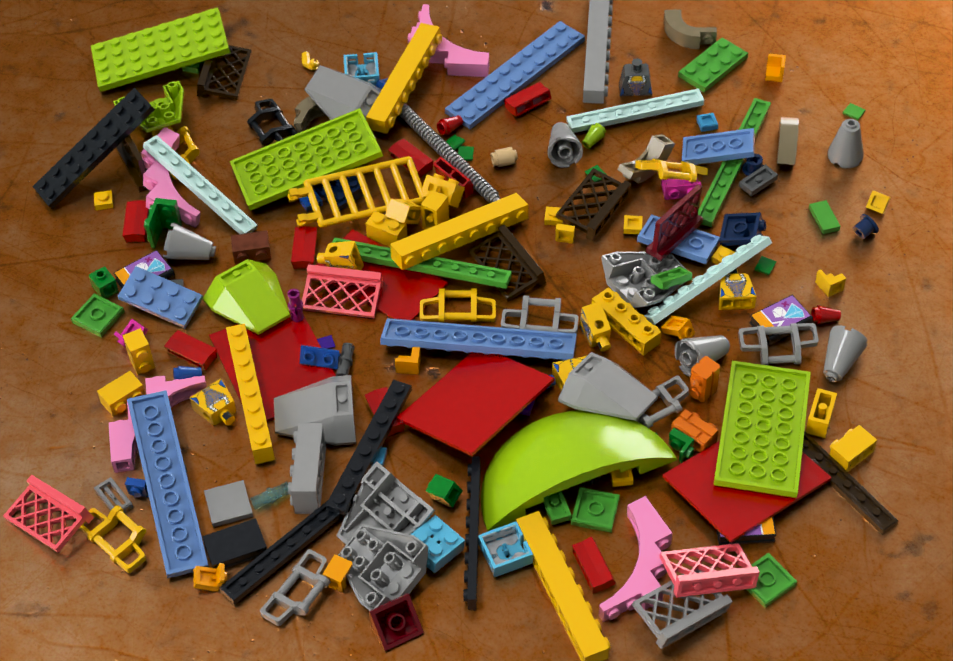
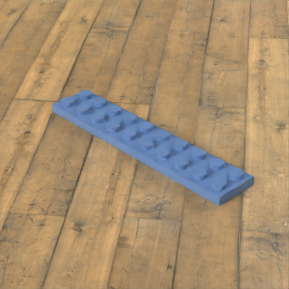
M559 21L445 108V114L450 117L461 116L463 119L462 125L472 129L505 103L504 99L521 91L583 43L585 36Z
M387 318L380 338V344L390 347H420L427 350L441 349L445 351H463L465 353L477 352L487 355L501 354L503 356L514 355L524 358H550L563 361L574 358L577 334Z
M167 390L129 398L127 402L167 578L192 573L196 566L209 567Z

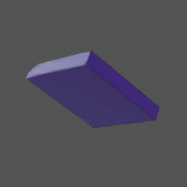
M331 335L317 339L321 348H335Z

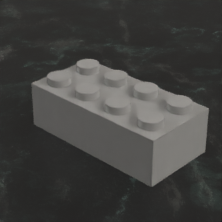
M298 423V431H294L296 448H292L294 465H290L292 482L288 483V494L290 495V505L294 506L295 514H311L321 506L326 441L323 423Z

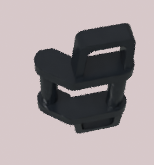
M273 99L255 102L254 109L256 113L248 119L247 124L250 128L254 129L263 146L269 145L274 140L277 142L283 140L282 137L297 134L293 125L289 124L283 115V111ZM266 106H270V107H271V108H267V109H261V107H266ZM277 118L282 124L280 127L271 128L266 133L259 126L262 121Z

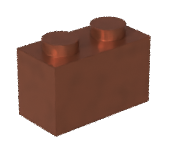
M267 230L231 235L235 264L247 259L253 261L272 259Z

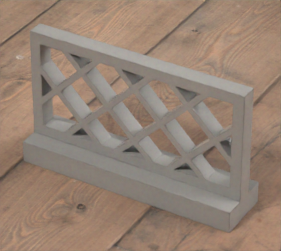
M698 569L695 571L696 573H703V571ZM669 581L633 601L632 606L657 637L656 644L660 649H663L727 612L733 601L728 595L723 596L721 592L712 593L716 598L713 601L704 599V594H702L700 597H678L685 599L684 607L673 604V596L676 597L673 592L674 584L672 581ZM661 593L670 595L669 603L659 601L658 595ZM688 600L699 603V609L687 608ZM644 602L653 604V612L645 611L641 604ZM657 606L668 608V615L657 614ZM672 610L683 612V617L681 619L671 617ZM655 619L666 621V627L660 630L655 624Z

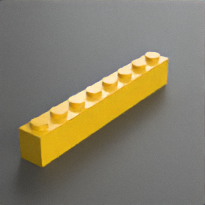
M425 23L419 25L366 116V121L371 130L387 134L390 128L394 126L396 117L400 115L404 103H407L411 91L415 89L418 79H421L423 70L428 66L431 56H434L438 44L442 42L440 27Z
M514 193L391 243V259L401 270H405L499 231L498 228L502 225L509 227L528 219V204L517 193Z
M245 323L226 327L255 464L275 460Z
M539 511L516 519L523 533V542L527 541L533 553V565L580 660L604 661L608 659L609 649H611L610 642L607 637H603L598 619L594 620L592 607L583 598L582 587L580 584H576L572 568H568L565 563L566 557L562 550L559 551L555 535L551 534L548 530L549 524L545 517L542 518Z

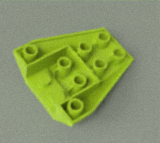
M179 81L170 82L163 86L165 98H158L149 102L155 110L138 127L148 133L181 122L184 89ZM124 97L113 101L114 105L116 106Z
M249 259L217 275L203 297V301L213 312L238 325L245 323L246 329L258 335L291 317L276 273L266 263Z

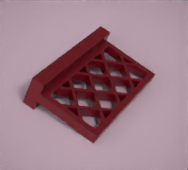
M697 184L656 221L654 239L646 248L647 254L662 261L703 223V217L698 215L702 186Z

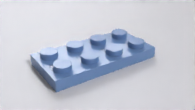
M754 128L683 137L682 161L696 165L754 157Z
M651 214L640 231L637 242L650 245L653 242L655 224L661 217ZM695 229L671 253L707 264L719 244L720 237Z
M135 266L118 294V299L185 329L201 303L203 295Z

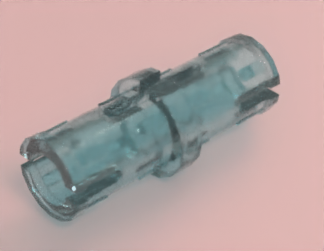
M288 481L273 488L269 487L265 492L251 497L250 501L254 509L256 510L271 502L273 504L276 500L288 495Z

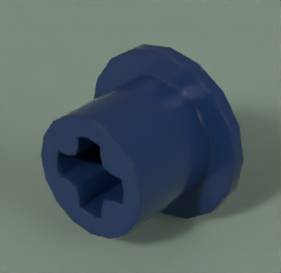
M754 153V157L747 158L742 166V172L749 176L764 166L762 164V156Z
M862 214L860 216L861 221L853 227L854 232L861 239H865L872 232H879L877 224L866 214Z

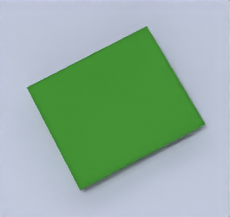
M850 103L843 111V114L859 120L866 110Z

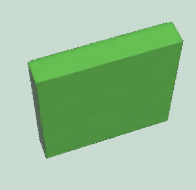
M94 293L72 316L71 322L102 337L125 311L123 307Z
M580 487L571 525L612 533L620 495Z
M769 552L751 564L752 567L757 566L760 573L756 588L747 590L764 608L797 586V581Z

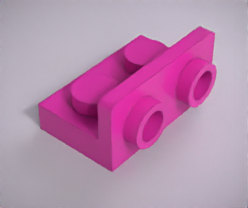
M661 179L665 200L683 198L697 184L701 186V182H698V179L696 182L679 179Z

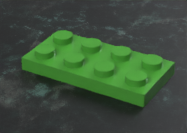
M722 37L678 72V77L705 93L746 60L748 52Z

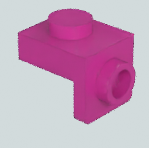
M131 319L121 334L115 332L114 335L119 338L117 342L126 347L122 335L141 328L145 336L148 329L134 319Z

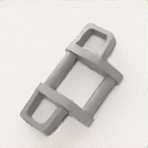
M523 295L522 310H503L501 328L577 334L579 317L574 314L561 313V298H555L554 300L529 298L528 295ZM529 305L555 307L553 326L527 325ZM506 317H521L520 326L506 324ZM560 320L574 322V328L559 329Z
M791 323L790 326L776 327L757 326L741 328L738 332L740 350L743 352L760 351L761 365L767 366L768 364L793 362L794 364H801V348L817 346L819 341L817 328L814 323ZM798 330L812 331L813 340L800 342ZM757 333L759 345H746L744 343L743 335ZM790 333L793 355L768 356L766 335Z
M675 376L656 386L655 390L652 391L657 396H660L667 408L651 416L643 413L637 422L650 428L653 426V423L668 415L682 411V406L679 402L689 395V388L680 376ZM678 384L683 392L672 398L666 389Z
M308 549L297 565L293 567L291 575L277 592L275 591L260 609L261 616L280 626L293 613L296 615H306L310 610L309 606L322 589L327 588L330 584V580L322 575L327 567V559ZM310 558L321 563L316 574L303 568ZM298 578L314 586L302 602H295L285 596ZM275 603L287 609L280 617H274L267 613Z

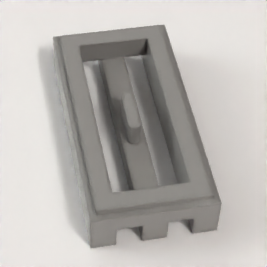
M111 477L94 487L96 494L110 511L114 506L100 490L102 488L115 505H119L124 510V513L127 508H133L131 501ZM110 484L125 504L122 505L107 485Z

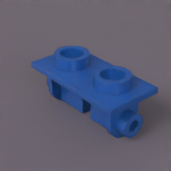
M301 345L299 364L338 369V359L341 353H339V350Z

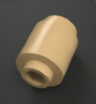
M507 147L492 152L491 160L493 166H498L499 168L515 164V160H518L516 149L513 150L512 147Z

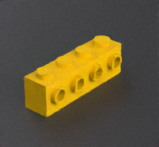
M608 287L592 298V304L601 303L610 327L643 356L660 344V329L656 325L651 324L643 314L637 312L630 303L624 301L617 292Z

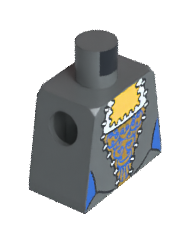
M636 58L632 60V64H625L623 66L619 80L620 96L653 94L647 63H642L641 59Z

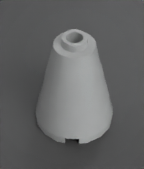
M847 119L843 121L829 146L828 158L831 163H837L841 168H853L858 166L860 161L863 160L864 152L859 122L854 119Z
M558 122L553 125L547 150L549 159L553 165L558 167H570V164L578 163L583 154L581 142L566 123Z
M171 223L170 226L173 227V230H168L164 246L167 255H163L164 259L210 260V257H214L216 247L213 246L214 242L176 223Z
M838 325L832 327L829 333L823 370L826 379L836 382L842 380L867 347V338L853 328L849 331L845 330L846 326Z
M722 335L684 338L675 345V358L680 360L681 366L679 368L690 377L691 368L696 363H699L704 356H708L716 362L729 352L730 343Z

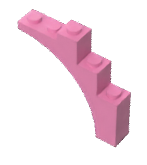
M422 5V11L418 13V21L420 22H417L416 27H412L411 33H408V43L421 23L433 25L430 19L429 5ZM443 36L441 44H438L434 56H431L429 63H444V68H447L448 75L487 77L489 74V53L462 48L451 43Z
M164 127L157 135L174 151L179 147L180 135ZM144 149L141 152L145 168L148 170L143 174V186L151 190L146 196V208L150 209L155 198L177 200L181 220L196 228L200 223V211L189 205L179 195L172 184L169 171Z
M165 376L145 379L147 394L167 390L170 407L189 399L207 387L205 376H194L173 381H166ZM128 406V420H118L109 423L111 463L115 473L135 470V457L138 446Z
M646 496L628 504L627 517L637 536L639 557L634 571L626 584L614 596L599 605V617L603 622L608 619L613 620L617 618L620 613L626 610H633V601L659 588L661 585L656 579L661 578L667 572L659 556L662 550L670 546L672 532ZM662 593L658 595L659 601H663ZM645 602L641 604L644 610L649 607L653 608V604Z

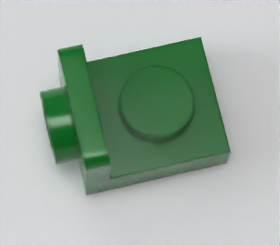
M675 428L671 430L668 444L673 449L680 451L679 462L683 463L694 454V439Z

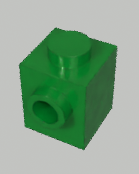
M105 266L89 274L91 285L99 296L106 299L119 292L115 278Z
M435 474L426 489V492L433 500L453 508L463 491L454 481Z

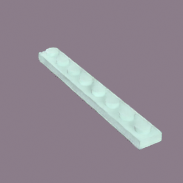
M698 88L566 116V122L572 132L576 133L589 130L591 125L599 123L604 127L704 105V98Z
M156 135L143 143V148L235 231L239 234L252 233L257 229L258 225L160 137Z
M754 236L750 243L736 249L737 252L724 257L718 265L709 267L705 274L695 277L692 283L679 288L675 295L666 297L662 304L650 308L644 316L651 324H657L772 244L770 237Z

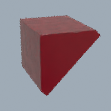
M408 593L369 611L371 627L384 651L424 633Z

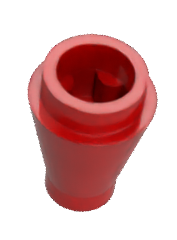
M459 115L440 119L437 123V130L441 135H449L463 124V119Z
M817 305V307L812 308L811 316L813 317V322L822 324L840 321L841 311Z

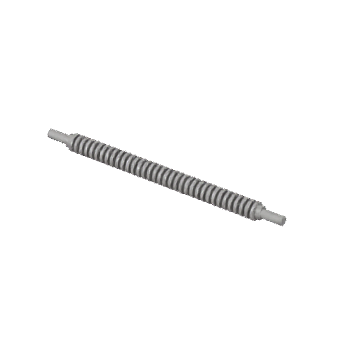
M404 103L399 116L443 159L468 177L474 189L488 203L500 200L499 193L424 122L419 115Z

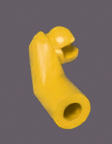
M308 52L301 54L303 67L312 71L318 68V60H310Z

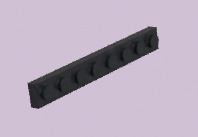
M393 379L326 503L327 510L346 515L355 494H357L362 485L361 480L371 468L410 395L412 385Z
M472 456V464H468V477H471V481H467V494H471V499H467L466 503L467 511H470V516H466V529L470 530L469 534H465V546L469 547V552H465V565H468V570H464V583H468V589L463 591V601L468 603V610H477L481 463L480 456Z
M326 501L219 587L221 593L235 605L344 515L327 510ZM352 502V504H351V506L349 507V509H348L347 512L350 511V509H351V507H352V505H353V502Z

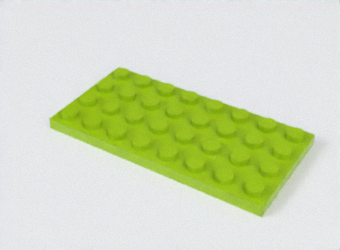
M218 7L91 45L100 92L230 53Z
M359 108L231 160L230 164L251 211L289 194L288 190L291 188L305 187L304 181L306 179L350 170L378 159L383 154Z
M732 360L714 485L797 498L811 372Z

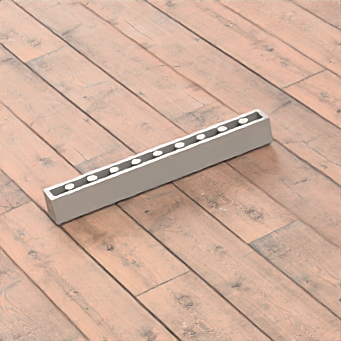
M590 0L583 103L604 104V96H608V86H605V84L608 85L609 74L605 73H609V62L606 61H610V51H607V49H610L611 39H608L611 38V28H608V26H612V16L609 15H612L613 5L610 4H613V0Z

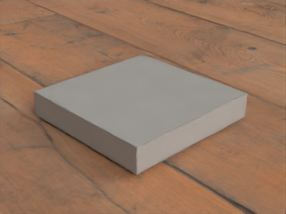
M244 480L204 490L213 527L253 517Z

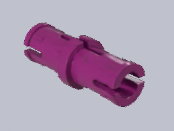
M290 289L287 293L289 297L288 309L291 311L292 320L300 322L304 318L300 292L298 289Z

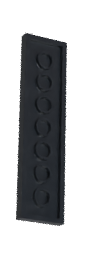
M134 88L32 187L46 204L53 209L155 109Z

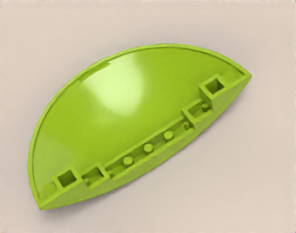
M582 410L567 411L544 417L515 433L502 445L490 462L484 476L481 491V510L486 529L491 531L513 523L516 519L526 516L525 509L543 503L544 497L619 469L621 473L636 467L639 474H643L677 461V458L663 439L635 420Z

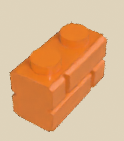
M704 356L699 363H696L691 368L689 385L691 397L703 403L710 395L712 396L717 391L720 365L708 356Z
M685 409L671 424V430L675 428L694 439L693 448L699 453L717 441L719 430H717L716 426L710 422L706 423L695 412L691 413Z

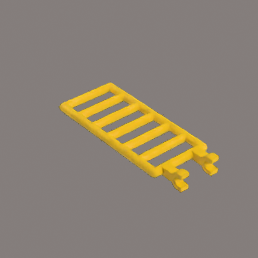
M407 156L306 179L304 181L305 187L289 189V194L287 195L289 202L308 196L313 209V213L297 215L298 219H296L298 227L317 222L318 226L323 228L370 217L374 211L381 214L386 213V205L391 198L380 170L387 168L391 169L401 199L420 205L426 197L420 195L423 186L412 157ZM407 164L419 198L409 200L397 166ZM374 173L385 206L375 208L363 174ZM357 176L368 210L358 212L346 179L347 177ZM340 180L351 214L341 216L329 183L330 181ZM322 183L334 218L323 219L312 185Z

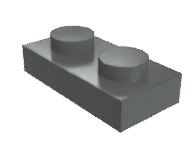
M764 165L739 181V187L750 196H753L776 181L778 174L767 165Z

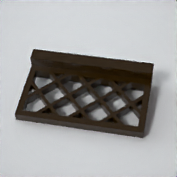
M229 45L230 53L205 60L197 84V96L204 97L205 94L237 100L252 50ZM238 54H246V57L240 59ZM234 57L236 61L230 63L227 59ZM224 61L226 65L220 67L217 63ZM240 64L243 68L236 70L233 66ZM230 68V69L232 70V72L229 73V74H226V73L224 72V70ZM220 72V74L222 75V77H219V78L216 79V78L214 77V74H217V73ZM237 76L239 80L233 82L230 78ZM226 80L229 84L222 86L220 82ZM215 84L219 87L218 89L209 88L210 86ZM233 88L235 90V93H230L226 90Z
M128 135L116 147V150L138 191L142 192L148 190L143 186V174L148 169L145 168L142 156L131 136Z
M593 168L556 213V218L571 226H575V228L587 234V239L593 241L628 197L631 183L626 180L621 183ZM593 176H596V177L600 178L601 181H600V182H592V179H591V178H592ZM607 185H613L617 188L616 190L608 191ZM603 186L604 191L596 192L594 187ZM584 188H591L592 193L583 194L582 190ZM606 196L607 201L599 202L597 197ZM594 197L595 203L586 204L585 198ZM582 199L583 204L574 205V200ZM597 207V213H589L588 208ZM585 209L586 214L577 215L576 210ZM565 211H572L574 216H566L563 213ZM588 219L589 224L584 226L579 223V220Z
M502 225L498 228V233L468 251L478 265L486 266L487 262H495V268H498L500 263L509 264L507 268L509 271H512V264L521 266L520 271H512V275L518 276L517 282H509L508 286L515 287L513 292L507 294L505 288L496 287L506 301L509 302L534 285L539 284L541 286L545 284L546 280L542 269L509 229ZM498 239L502 242L501 247H491L492 243ZM480 250L486 251L485 257L477 256L475 253ZM490 251L499 252L498 257H489ZM502 253H511L510 259H502ZM522 276L532 279L527 283H520Z

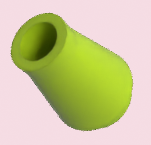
M599 123L591 125L582 141V145L590 149L605 137V128Z

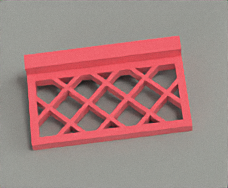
M308 264V275L302 298V310L375 319L380 290L384 282L382 273ZM312 280L320 281L322 284L315 290L310 287ZM332 283H338L340 287L333 292L327 287ZM350 285H356L358 290L349 294L345 288ZM368 287H376L375 293L369 297L364 292ZM325 288L329 295L320 300L316 294ZM343 290L347 297L339 302L335 295ZM362 293L366 299L357 304L353 298ZM312 296H315L318 300L313 306L306 305L307 300ZM333 298L337 303L333 307L328 308L323 304ZM351 300L355 306L350 310L344 309L342 305ZM369 302L372 306L371 312H363L360 307Z
M31 475L27 480L30 485L3 517L59 553L84 522L89 524L94 517L84 506ZM31 493H34L35 500L27 502V498ZM48 502V508L40 510V504ZM35 506V512L26 514V508ZM21 510V516L12 518L16 511ZM61 510V517L53 519V512ZM48 514V520L39 523L40 516ZM35 518V524L26 527V520ZM76 519L72 526L66 527L67 520ZM61 522V529L53 531V524ZM48 526V533L39 535V529ZM61 535L56 545L53 544V537Z
M739 543L660 552L659 556L674 584L673 592L676 598L756 588L760 573L757 566H751ZM735 551L738 556L734 557L730 554H727V552ZM708 554H714V555L719 556V557H718V559L716 560V559H714V558H712V557H710V556H707V555H708ZM689 556H694V557L698 558L699 560L696 562V561L691 560V559H689V558H687V557H689ZM674 558L678 560L679 563L675 564L669 561L668 559ZM721 560H728L732 562V565L725 564ZM705 561L713 566L710 568L701 563ZM685 563L693 568L689 570L682 567V564ZM737 564L744 568H735V566ZM716 567H719L723 570L716 571L715 569ZM698 569L703 571V573H696L695 571ZM678 571V572H680V573H682V574H685V575H678V576H677V575H676V572Z

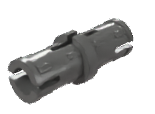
M344 343L342 345L336 376L349 375V369L353 365L352 356L355 349L352 343Z

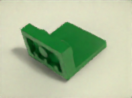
M155 198L153 205L150 206L149 216L144 221V229L147 231V240L150 242L151 248H156L163 228L173 229L170 226L171 223L182 226L177 200Z

